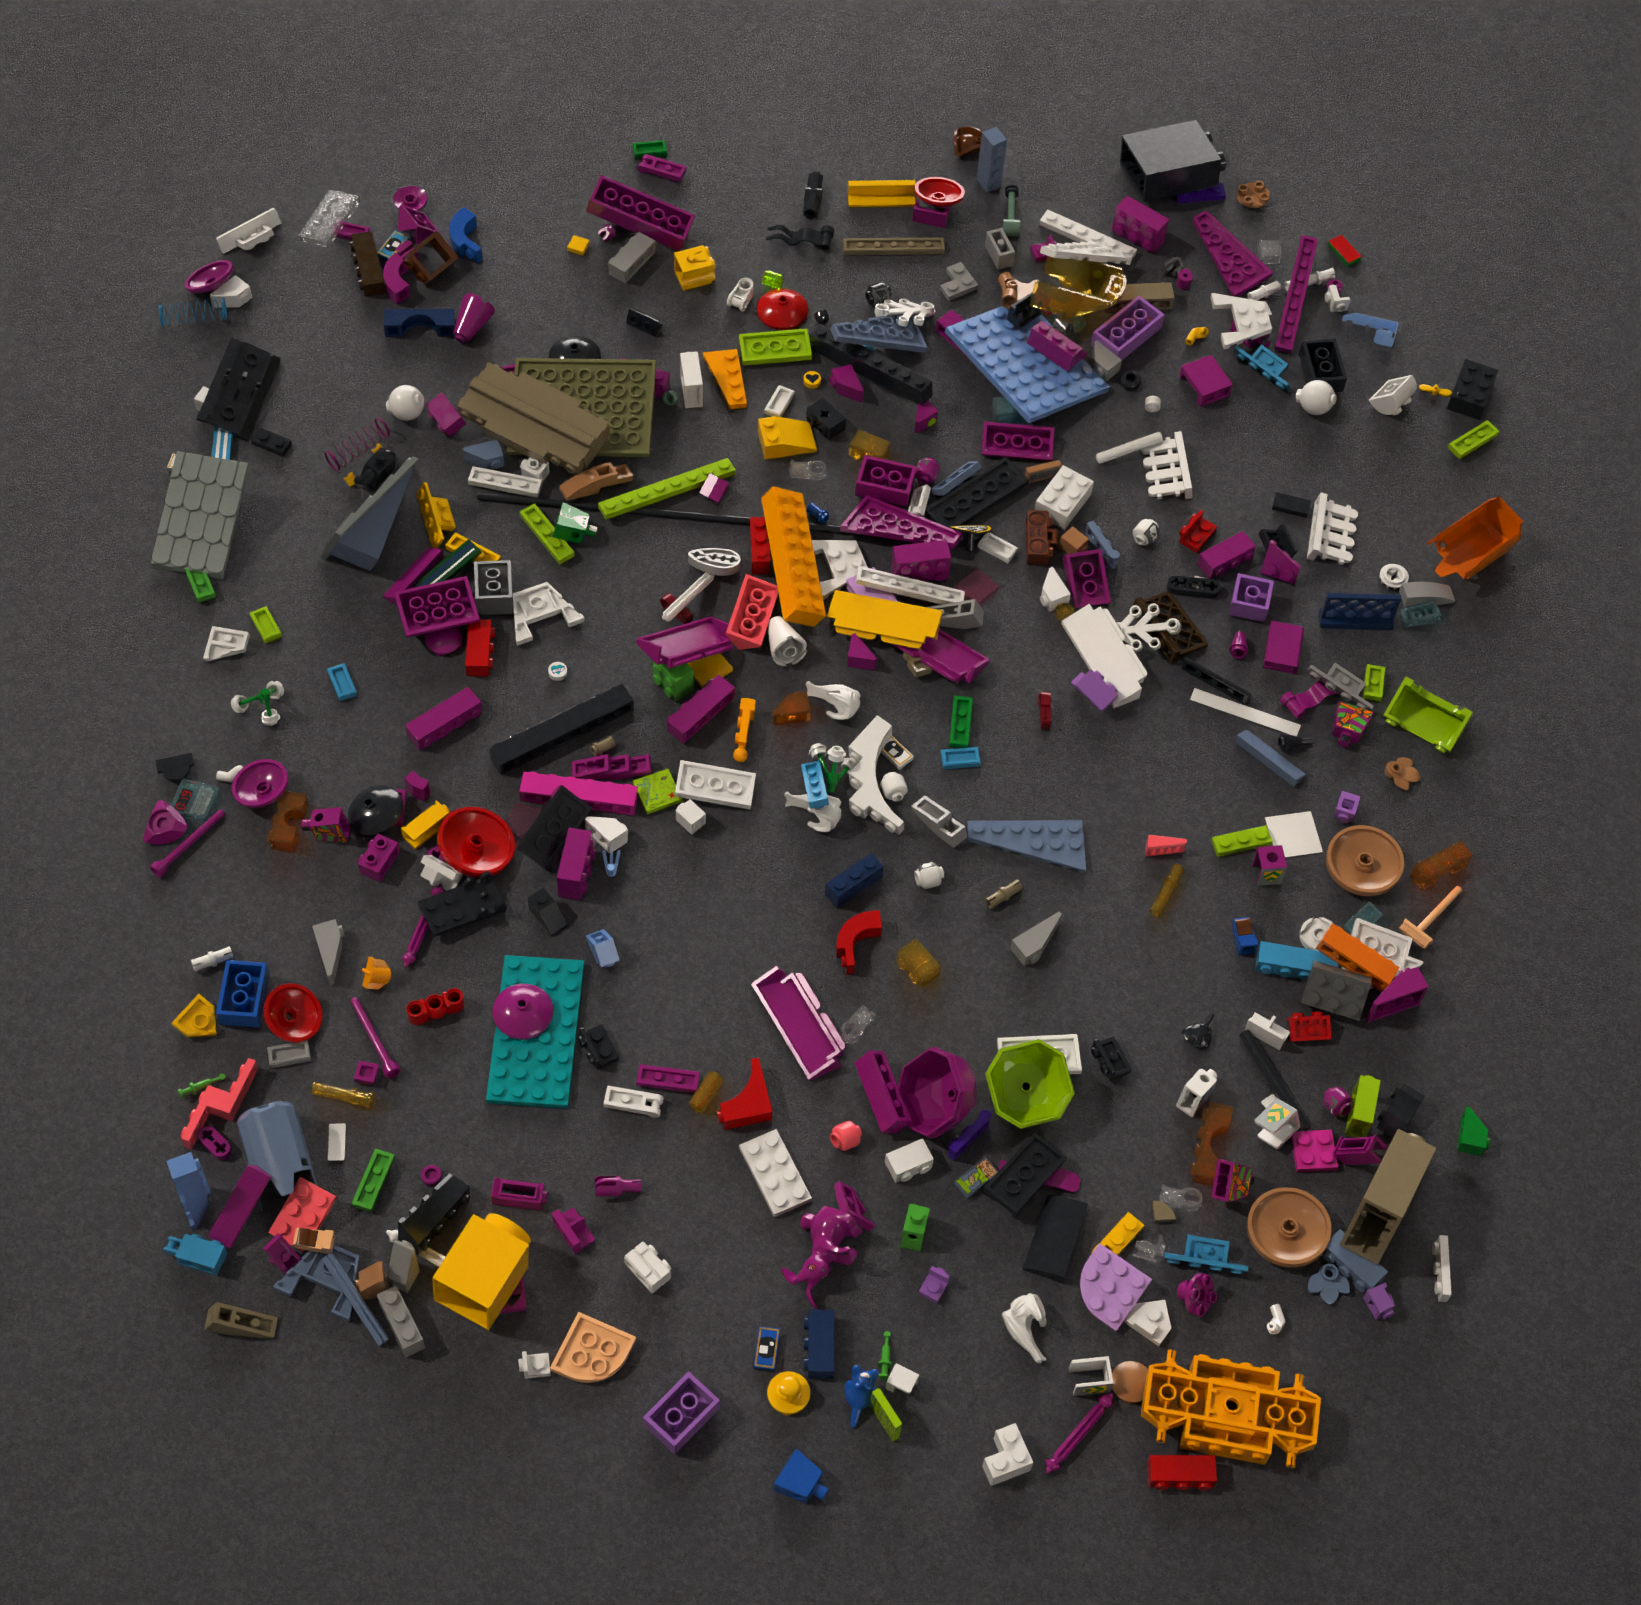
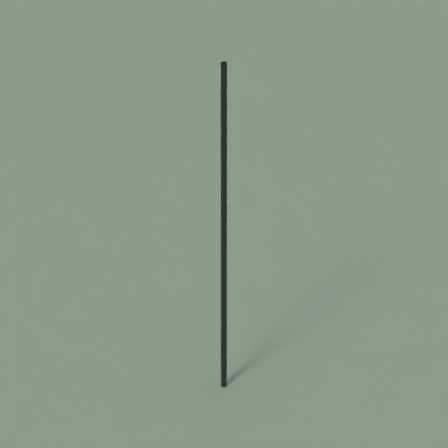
M478 493L477 500L527 505L536 504L538 506L560 508L562 503H566L577 509L600 511L596 503ZM638 508L626 513L750 525V517ZM809 523V528L813 531L857 534L840 531L841 526Z

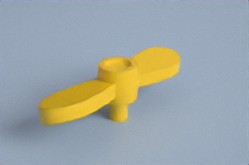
M1425 384L1419 386L1420 390L1432 392L1433 395L1439 394L1447 398L1452 395L1450 390L1439 389L1437 384L1433 387Z

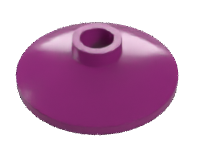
M405 186L395 192L393 202L398 209L402 204L420 210L427 203V195L423 189L417 186Z

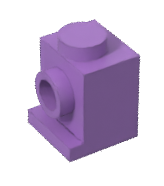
M1342 791L1334 817L1341 823H1352L1361 796Z
M1386 1282L1367 1290L1363 1297L1375 1320L1381 1317L1387 1319L1394 1315V1300L1386 1292Z

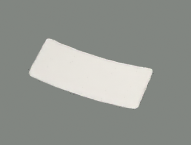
M344 1123L329 1124L328 1161L344 1160L346 1124Z

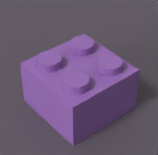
M1238 573L1229 615L1265 623L1274 581Z

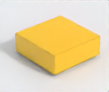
M573 235L567 246V251L583 256L590 242L588 239Z

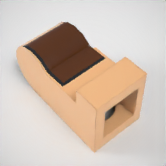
M296 1228L292 1246L302 1250L330 1254L333 1250L335 1234L332 1230L321 1231Z

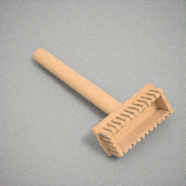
M1456 886L1417 927L1405 918L1403 924L1399 927V931L1413 938L1412 941L1425 950L1429 944L1433 943V939L1423 931L1462 892V889Z

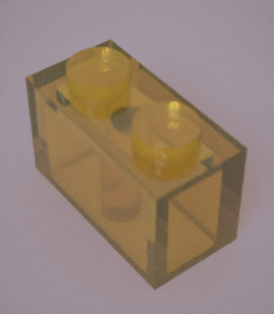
M858 429L849 444V456L862 461L864 455L886 460L890 453L891 442Z
M917 938L898 950L897 964L901 969H905L911 981L915 984L917 983L921 988L940 975L941 966Z

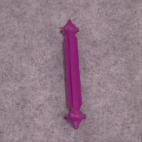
M440 883L434 887L430 894L433 896L444 892L442 884ZM421 915L408 945L407 953L401 958L404 961L405 968L416 960L414 955L418 952L428 929L423 915Z
M1113 1393L1098 1397L1099 1404L1095 1405L1056 1450L1053 1458L1045 1460L1046 1474L1060 1469L1059 1463L1068 1457L1104 1414L1105 1408L1113 1406Z

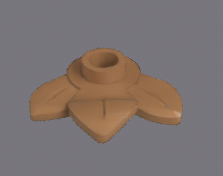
M1398 758L1396 761L1387 763L1385 767L1386 776L1393 779L1395 785L1400 789L1407 791L1409 783L1421 780L1419 772L1412 767L1413 761L1409 758Z

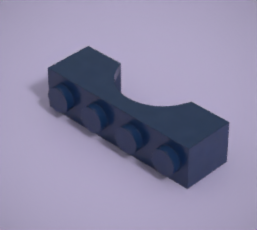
M384 309L385 337H403L407 330L415 326L429 327L436 332L437 336H454L453 332L456 323L454 309Z

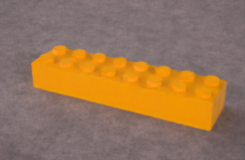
M773 486L761 500L783 620L815 627L826 617L803 493Z

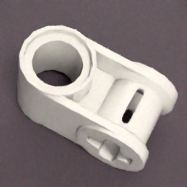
M749 278L740 279L734 290L729 294L727 305L735 306L742 312L745 311L748 303L753 298V281Z

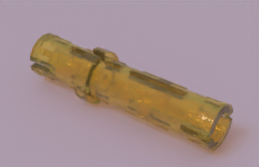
M1173 864L1169 875L1164 878V884L1149 910L1153 916H1161L1173 890L1178 887V881L1185 870L1181 865Z

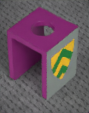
M1282 845L1257 847L1252 862L1253 866H1261L1257 886L1282 883L1287 870Z

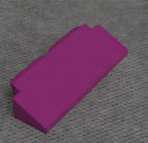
M711 616L646 635L636 640V644L657 665L664 663L669 669L733 649L731 640L726 636L729 623Z
M939 629L937 640L926 637L925 644H922L919 649L893 644L912 657L922 658L921 662L956 684L961 679L970 684L990 661L987 657Z
M776 966L751 983L808 1080L812 1081L841 1066L837 1057L844 1055L843 1051L846 1048V1044L826 1013L820 1014L818 1012L821 1008V1003L802 973L794 974L792 972L787 976L781 968Z

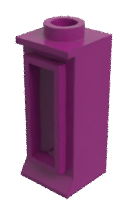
M1376 1134L1372 1137L1343 1138L1341 1136L1333 1154L1344 1165L1380 1164L1382 1160L1372 1150H1387L1388 1146Z
M494 1177L491 1193L493 1205L542 1210L543 1203H547L548 1191H545L544 1183L537 1184ZM502 1189L535 1193L533 1197L502 1193Z

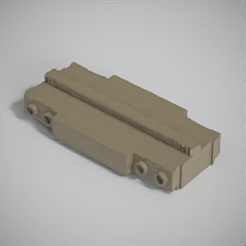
M489 362L486 364L484 371L482 370L478 377L473 378L470 382V389L458 402L460 416L465 420L470 419L479 427L484 428L487 436L494 440L497 439L498 442L532 459H536L542 464L551 461L556 466L560 465L572 474H579L582 470L584 471L588 468L610 435L608 421L603 417L598 418L591 411L584 409L582 401L524 372L517 376L511 371L508 373L501 366L493 365Z

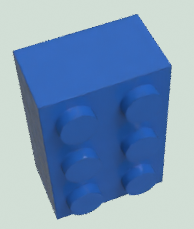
M226 960L216 1011L219 1025L260 1028L270 975L267 963Z

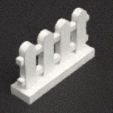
M1181 431L1174 432L1175 439L1166 437L1162 442L1141 449L1142 454H1150V457L1143 460L1144 468L1152 469V471L1146 473V481L1148 483H1155L1154 486H1150L1148 489L1150 497L1162 499V496L1175 494L1178 497L1180 493H1184L1185 499L1192 498V485ZM1168 452L1166 455H1154L1156 453ZM1170 466V469L1157 470L1159 467ZM1173 480V483H1167V484H1160V483H1159V482H1162V481Z
M1320 493L1314 502L1307 559L1314 561L1317 555H1319L1323 560L1326 558L1336 560L1340 565L1350 563L1353 555L1346 551V549H1351L1355 542L1347 536L1354 534L1356 526L1349 523V520L1354 521L1358 516V512L1351 509L1350 505L1344 507L1334 504L1333 500L1327 502L1328 494ZM1332 515L1343 518L1344 521L1332 518ZM1330 529L1341 532L1342 535L1330 532ZM1328 544L1339 546L1340 549L1328 546Z

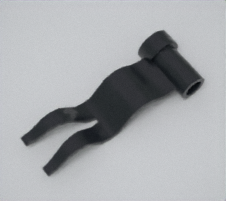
M783 225L768 227V230L784 231L791 238L778 233L766 237V240L782 239L788 245H797L801 241H808L812 244L820 245L821 250L828 251L835 230L832 226L825 225L821 228V231L804 227L799 231L793 232Z

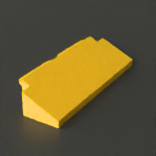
M835 590L827 617L831 620L835 619L834 626L839 634L852 636L855 633L860 638L870 640L875 639L876 635H881V640L885 643L919 649L922 644H925L926 637L937 640L943 611Z

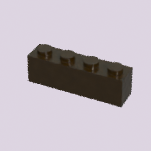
M372 231L351 234L352 242L349 243L351 252H355L352 255L354 265L358 264V267H355L357 278L361 277V280H358L360 290H364L365 297L385 294L384 280Z

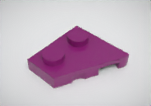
M1271 540L1260 573L1295 584L1301 565L1291 559L1286 551H1282L1276 546V542Z
M841 1181L837 1182L834 1185L840 1211L854 1216L858 1226L867 1231L872 1230L875 1225L873 1221H869L864 1217L863 1213L866 1209L860 1202L855 1190Z

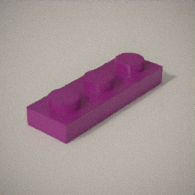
M639 1064L636 1086L697 1094L700 1072Z

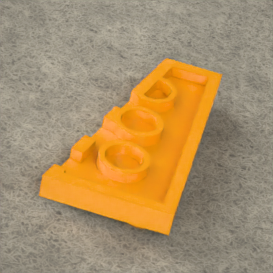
M737 349L703 352V358L707 362L708 368L713 374L728 408H747Z

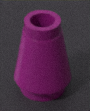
M1237 632L1229 648L1231 656L1236 659H1241L1248 653L1246 634L1244 632Z

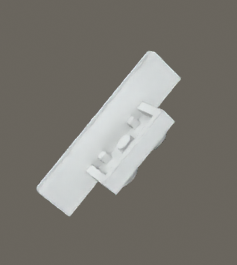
M272 208L222 234L216 240L223 254L238 246L244 250H250L256 244L268 241L274 235L272 228L281 224L276 209Z

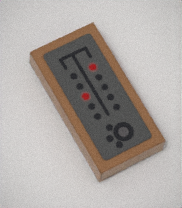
M1060 460L1027 467L1025 476L1029 479V483L1052 478L1061 469L1062 464Z

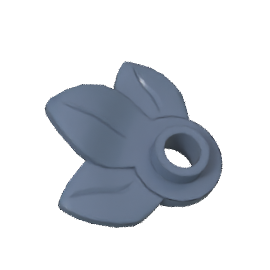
M1324 1264L1320 1267L1317 1274L1310 1277L1308 1291L1309 1293L1319 1292L1322 1300L1326 1304L1331 1305L1336 1301L1339 1293L1348 1294L1350 1292V1285L1348 1280L1339 1274V1270L1335 1265ZM1329 1272L1332 1277H1327L1325 1273Z

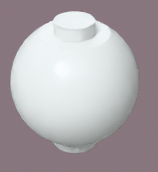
M1322 380L1311 381L1303 389H1298L1296 393V402L1301 403L1302 408L1312 415L1327 413L1335 405L1337 399L1333 388Z
M402 385L395 388L386 402L387 411L404 421L417 418L424 408L423 395L417 388L411 385Z

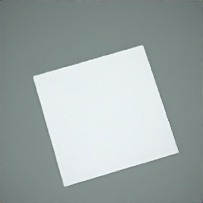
M1311 811L1265 817L1273 841L1272 844L1273 846L1282 845L1285 857L1323 852Z

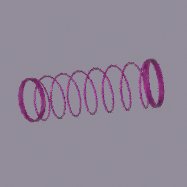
M375 418L377 431L379 430L385 438L390 436L387 424L381 418ZM377 419L383 423V425L386 428L387 434H385L381 430L377 423ZM330 450L326 451L324 455L328 464L335 471L340 470L341 465H339L334 454ZM327 453L330 455L333 461L336 462L338 469L335 468L329 461Z

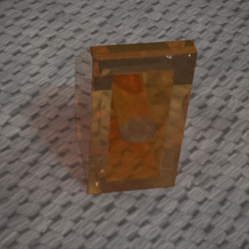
M807 692L788 694L773 711V725L810 721L811 710Z

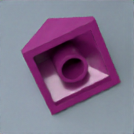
M402 204L399 206L398 231L409 234L417 245L436 230L438 231L423 211Z

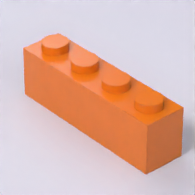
M1333 923L1315 948L1345 969L1371 977V986L1380 992H1383L1389 986L1400 968L1393 961L1386 959L1375 949L1363 944L1358 938L1351 936L1343 928Z

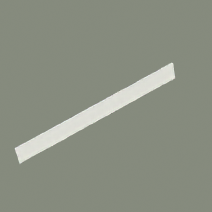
M1194 688L1190 698L1192 701L1290 735L1297 736L1301 726Z

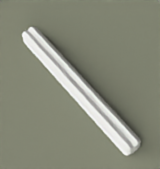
M705 572L663 612L662 619L667 622L671 621L714 580L715 575Z

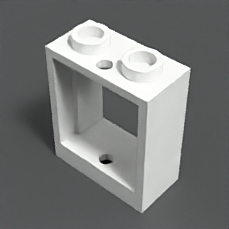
M698 352L680 353V377L685 408L703 407V384Z

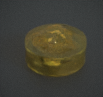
M1061 603L1056 607L1055 616L1060 621L1074 614V608L1068 603Z

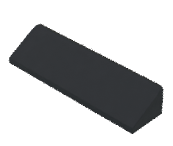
M1184 658L1181 669L1245 705L1251 698L1252 694L1191 659Z

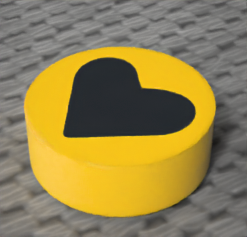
M809 371L805 373L803 383L808 388H817L821 383V376L815 371Z

